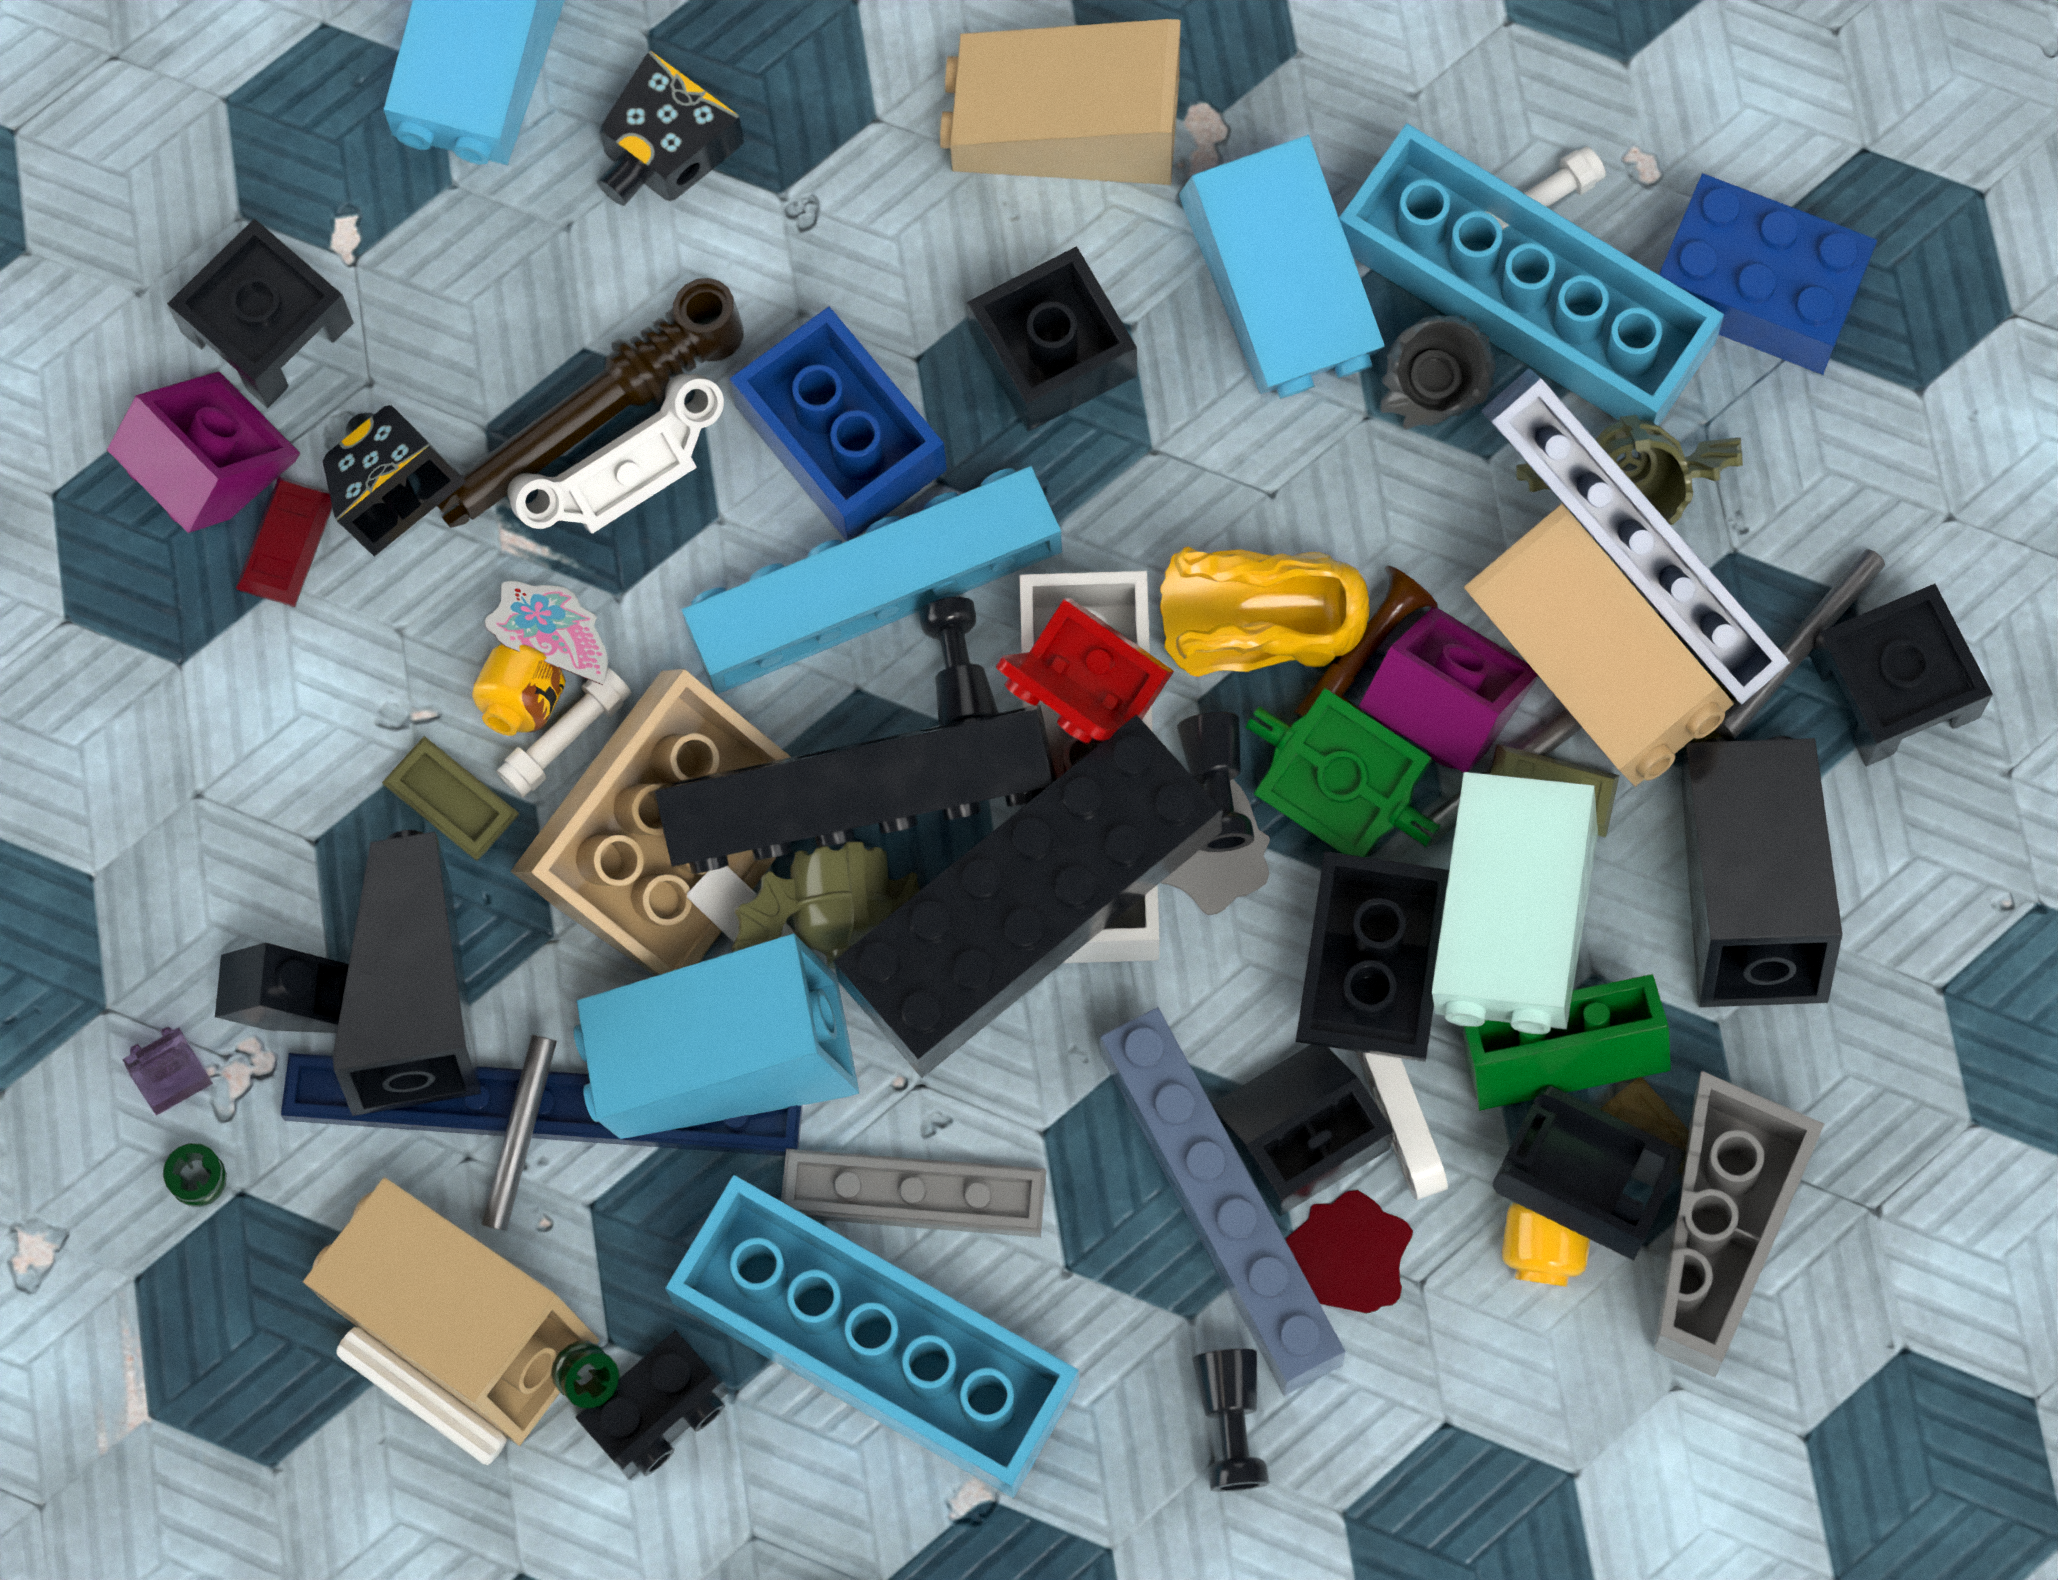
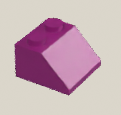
M220 371L136 395L107 448L108 452L126 469L129 476L140 483L167 511L170 518L180 524L188 533L230 520L277 479L278 476L293 465L300 455V452Z
M1431 608L1389 648L1358 707L1372 715L1376 722L1394 734L1404 735L1426 749L1429 756L1440 765L1453 769L1456 768L1464 773L1469 772L1489 751L1537 680L1538 674L1528 663L1441 609Z

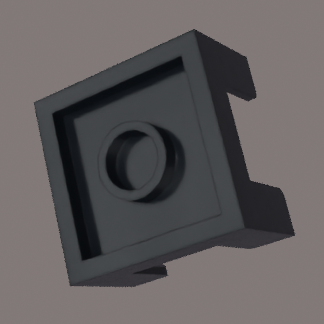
M255 218L167 303L181 333L201 350L206 344L237 370L247 391L267 408L288 388V383L281 368L322 327L328 340L333 343L354 324L343 294Z
M1935 583L1821 631L1810 654V658L1823 682L1828 681L1832 673L1834 674L1859 723L1852 739L1866 767L1895 754L1902 739L1951 718L1950 725L1952 729L1979 719L1993 695Z

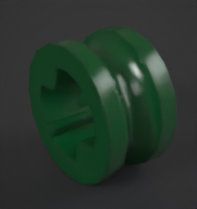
M189 1143L178 1147L169 1154L164 1164L163 1178L166 1187L179 1202L190 1207H202L211 1204L221 1196L226 1186L227 1173L224 1164L211 1148L202 1144ZM202 1160V1166L211 1176L204 1186L197 1181L198 1189L194 1191L188 1190V1184L179 1176L185 1165L193 1169L192 1161Z
M577 1341L567 1345L559 1352L553 1362L551 1376L555 1387L573 1405L580 1408H594L606 1402L613 1395L618 1386L619 1371L614 1360L604 1353L598 1345L590 1341ZM590 1364L594 1368L589 1369V1373L593 1377L586 1384L580 1385L576 1381L582 1379L578 1371L585 1365Z

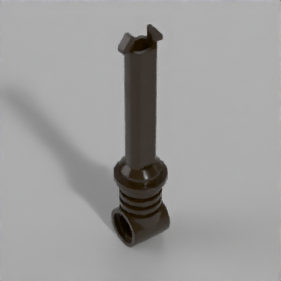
M710 278L691 281L681 288L675 297L673 308L665 313L667 322L662 318H658L653 322L655 331L650 327L640 331L643 340L634 336L629 340L616 339L612 342L613 352L606 356L602 372L461 474L466 483L437 505L439 510L444 513L456 503L459 504L442 517L449 528L466 524L470 519L474 520L508 495V487L513 478L523 473H538L627 406H645L649 402H652L654 405L662 403L670 377L673 378L676 375L684 374L682 368L687 372L696 368L694 359L703 363L704 361H721L731 356L740 347L744 331L734 297L729 288L722 282ZM708 316H719L716 321L710 324H698L703 318Z

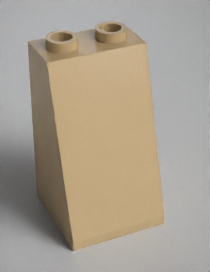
M1162 19L960 34L958 56L947 57L945 92L955 93L953 112H942L940 128V148L951 149L952 171L1171 185L1180 76L1181 20Z
M1563 503L1464 586V589L1617 769L1635 787L1644 779L1649 781L1662 775L1673 764L1676 752L1694 737L1700 739L1712 733L1723 722L1725 711L1734 705L1721 687Z
M385 1177L373 1192L366 1194L359 1201L353 1212V1218L336 1240L318 1254L311 1272L303 1281L329 1307L355 1326L363 1329L495 1426L507 1438L519 1446L560 1394L553 1384L551 1376L553 1362L559 1352L567 1345L577 1341H590L596 1345L600 1341L555 1293Z

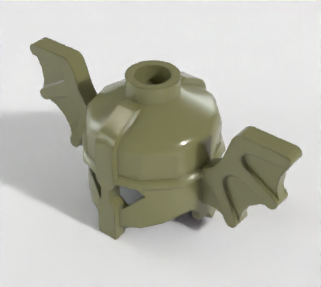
M1636 414L1620 416L1619 422L1607 426L1595 439L1670 525H1673L1681 518L1683 511L1691 503L1693 497V478H1706L1718 481L1720 480V472L1724 468L1743 465L1741 438L1735 437L1700 442L1695 452L1685 457L1678 440L1654 422L1641 420ZM1633 449L1638 452L1637 458L1632 456ZM1625 453V457L1617 461V457ZM1528 464L1516 466L1517 480H1526L1529 483L1530 492H1537L1543 489L1550 490Z
M846 842L844 847L838 851L831 850L828 846L819 847L810 855L807 851H798L795 853L794 862L790 866L791 879L779 878L771 871L765 873L761 877V889L757 897L753 901L741 904L735 909V914L739 920V932L731 950L735 952L780 938L783 926L788 917L791 916L794 917L795 935L807 947L823 953L827 958V967L835 969L834 960L920 891L917 874L911 872L898 880L889 879L887 851H883L879 847L867 850L864 848L863 842Z

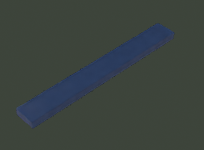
M289 1053L281 1117L284 1121L505 1136L522 1069L478 1066L481 1094L352 1116L334 1071L333 1056ZM549 1071L531 1137L534 1139L786 1156V1149L799 1150L803 1105L620 1139L600 1122H595L587 1110L584 1099V1086L590 1083L589 1074Z

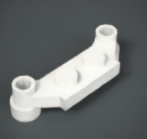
M679 374L674 376L666 386V398L661 410L556 477L523 473L513 478L508 487V498L514 514L523 523L532 528H547L559 520L583 523L585 528L593 534L697 468L691 455L701 428L713 424L722 413L724 398L720 388L701 375ZM695 389L692 401L684 404L686 394ZM538 489L536 499L531 503L525 504L527 495L532 490Z

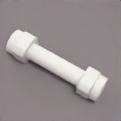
M1585 146L1581 150H1575L1562 158L1559 163L1560 170L1532 187L1524 194L1548 207L1573 190H1576L1581 196L1595 187L1597 182L1605 178L1606 171L1598 155L1590 147ZM1494 216L1500 223L1502 230L1509 226L1506 222Z
M607 667L606 679L603 685L588 679L582 685L585 695L526 752L517 747L504 760L505 763L496 770L504 783L519 797L524 798L530 791H534L547 779L543 770L602 713L611 717L624 705L623 701L632 694L625 682L610 668Z

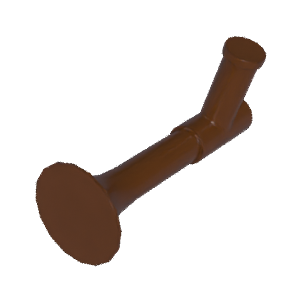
M1386 566L1385 569L1389 575V588L1384 601L1367 623L1362 639L1352 651L1341 656L1336 663L1331 664L1294 710V714L1299 719L1305 716L1324 688L1366 714L1344 697V693L1355 681L1354 677L1399 622L1416 609L1423 607L1438 608L1435 599L1404 572L1395 567Z

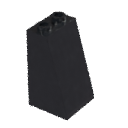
M1775 736L1766 740L1728 741L1722 738H1713L1703 742L1687 743L1681 785L1699 1008L1828 1003L1843 934L1815 738L1793 739L1788 736Z
M402 830L389 835L386 840L370 843L332 1057L334 1071L352 1116L481 1094L452 885L435 831L423 833L418 830Z

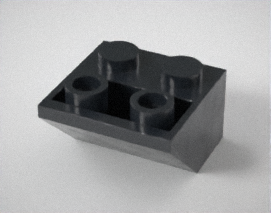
M1310 1044L1212 1104L1235 1149L1279 1217L1388 1151L1394 1132L1358 1076L1329 1047Z

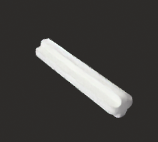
M354 1327L341 1340L336 1350L341 1360L482 1464L489 1465L503 1450L507 1441L503 1432L363 1329Z

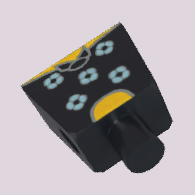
M649 51L601 126L600 136L604 152L614 163L598 179L597 184L611 200L621 206H625L644 184L667 201L676 200L744 143L740 116L652 51Z
M392 405L384 406L375 414L365 412L352 417L346 426L347 437L328 451L322 461L336 521L373 556H376L466 483L464 477Z

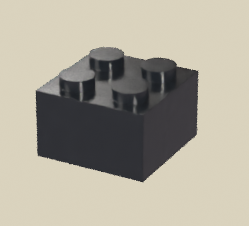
M1077 246L967 302L969 331L1028 432L1137 376V346Z

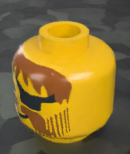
M503 644L496 646L491 651L474 683L472 697L476 707L483 713V722L497 733L514 736L517 732L532 733L542 729L563 693L566 680L562 669L544 662L547 659L546 655L531 646L519 645L521 652L508 648Z

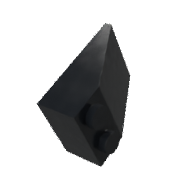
M1324 851L1295 1042L1426 1062L1434 1009L1432 987L1449 870Z

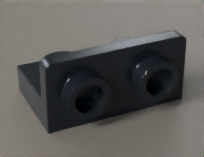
M674 1330L619 1378L617 1388L606 1402L594 1408H585L575 1418L630 1480L639 1471L644 1476H648L660 1468L675 1451L671 1443L689 1427L698 1432L710 1424L725 1408V1404L721 1399L729 1391L721 1377L716 1372H713L683 1337Z

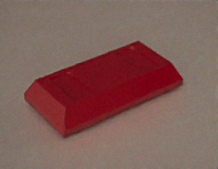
M278 476L238 580L237 591L288 606H296L332 512L329 491Z

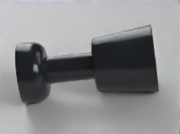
M950 597L931 602L922 607L919 611L922 630L930 638L940 640L946 667L935 676L939 725L999 713L984 668L978 664L970 663L964 635L970 632L976 624L974 602L969 598Z
M1208 712L1182 720L1177 725V730L1189 773L1199 784H1205L1206 792L1222 809L1221 833L1200 850L1206 852H1226L1250 845L1254 842L1252 822L1246 815L1234 812L1230 780L1236 778L1241 773L1239 716L1230 712Z
M1244 1348L1206 1352L1192 1357L1205 1416L1219 1418L1223 1460L1213 1463L1210 1467V1491H1242L1269 1485L1266 1463L1261 1458L1249 1457L1245 1415L1252 1414L1257 1410V1350Z

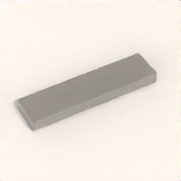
M786 1149L781 1202L813 1220L1041 1237L1046 1169Z

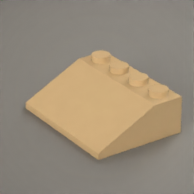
M663 670L542 828L511 872L559 911L654 976L699 963L722 932L687 898V893L707 872L691 874L689 863L671 866L655 790L664 784L790 758L791 756L687 670ZM752 850L727 855L728 867L752 890L776 859V857L754 860Z

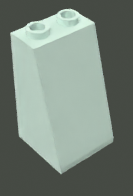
M1470 772L1463 773L1432 987L1436 1014L1445 1015L1447 1021L1462 1026H1481L1485 1020L1511 1023L1512 1028L1530 1034H1545L1550 1032L1551 1027L1567 1029L1598 836L1594 785Z

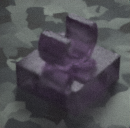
M165 1027L161 1030L163 1037L143 1048L138 1043L130 1049V1055L122 1059L129 1075L156 1116L213 1084L204 1065L180 1027L175 1030Z

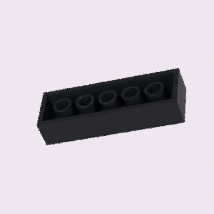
M1136 714L1115 731L1110 739L1104 740L834 960L838 982L918 1075L923 1078L1220 834L1222 829V809Z

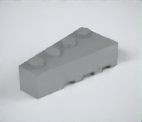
M1701 1071L1694 1093L1654 1351L1715 1378L1824 1127V1123Z

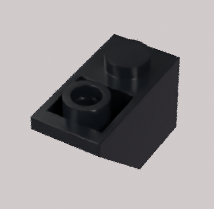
M266 942L222 954L215 1017L270 1031L337 1033L349 964Z

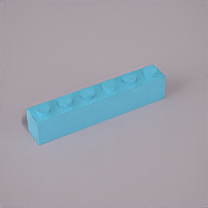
M1032 466L1017 472L1012 468L997 471L985 478L981 486L959 496L956 492L941 494L928 501L920 512L902 519L899 516L885 517L871 524L866 529V534L844 543L838 539L824 542L813 548L808 553L807 558L788 566H784L781 563L771 564L753 573L749 582L729 590L723 587L709 589L696 596L690 606L681 610L687 631L714 693L718 695L912 615L931 602L958 596L1062 553L1061 529Z

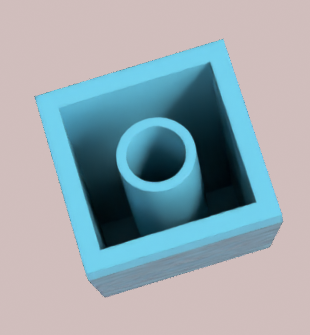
M413 0L383 109L392 136H396L400 142L415 149L427 150L434 146L454 151L459 158L473 164L485 165L489 161L508 165L565 0Z
M1306 135L1192 175L1179 193V198L1260 395L1276 389L1279 398L1283 399L1315 387L1312 376L1335 369L1339 379L1372 367L1373 364L1370 356L1379 352L1385 345L1310 136Z
M794 933L576 1000L580 1024L574 1027V1039L581 1058L587 1063L590 1083L584 1086L585 1104L591 1118L595 1122H600L620 1139L716 1122L744 1115L786 1109L795 1105L802 1106L840 1099L860 1093L838 978Z

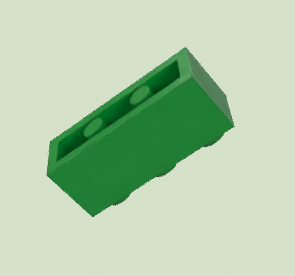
M1653 974L1573 990L1567 1029L1551 1027L1548 1033L1530 1034L1512 1028L1511 1023L1485 1020L1481 1026H1462L1465 1059L1479 1111L1534 1100L1539 1090L1544 1086H1552L1567 1093L1671 1071L1669 1025Z

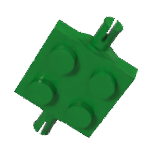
M1326 688L1323 689L1309 712L1293 723L1291 727L1266 711L1262 706H1259L1253 713L1255 717L1272 727L1273 730H1268L1252 718L1249 719L1245 729L1252 731L1276 747L1272 766L1254 792L1255 796L1342 854L1368 858L1379 840L1395 827L1422 844L1425 848L1433 841L1430 836L1413 826V823H1417L1435 836L1440 830L1441 825L1410 806L1414 788L1433 761L1431 757Z

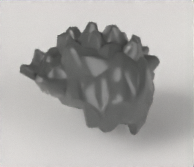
M1455 315L1425 316L1413 326L1408 327L1396 338L1387 354V374L1382 377V383L1390 390L1381 400L1380 408L1382 413L1391 412L1405 415L1402 426L1404 429H1410L1424 424L1429 426L1438 424L1450 416H1460L1476 404L1483 403L1494 384L1493 376L1496 371L1494 354L1490 351V337L1486 333L1481 332L1476 323L1467 321V318L1463 315L1459 317Z

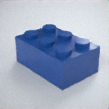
M1702 173L1659 275L1724 314L1718 335L1823 375L1868 268L1877 239Z
M830 306L729 378L735 407L846 541L859 536L871 524L882 519L947 471L944 442Z

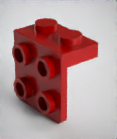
M1071 598L1063 599L1030 652L1002 655L995 666L998 671L1008 677L1004 685L1011 693L1034 706H1037L1040 701L1060 714L1056 721L1057 724L1067 733L1085 743H1090L1092 738L1099 741L1110 739L1115 731L1136 714L1142 720L1174 672Z

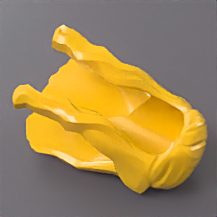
M1187 546L1171 557L1170 564L1164 572L1165 579L1160 586L1162 597L1159 608L1163 616L1164 635L1166 636L1164 648L1180 668L1196 677L1216 671L1249 672L1292 660H1297L1307 667L1325 666L1335 656H1343L1357 646L1366 630L1370 612L1367 584L1359 571L1350 564L1333 560L1329 554L1321 552L1298 553L1294 556L1280 553L1271 556L1241 549L1206 553L1196 551Z

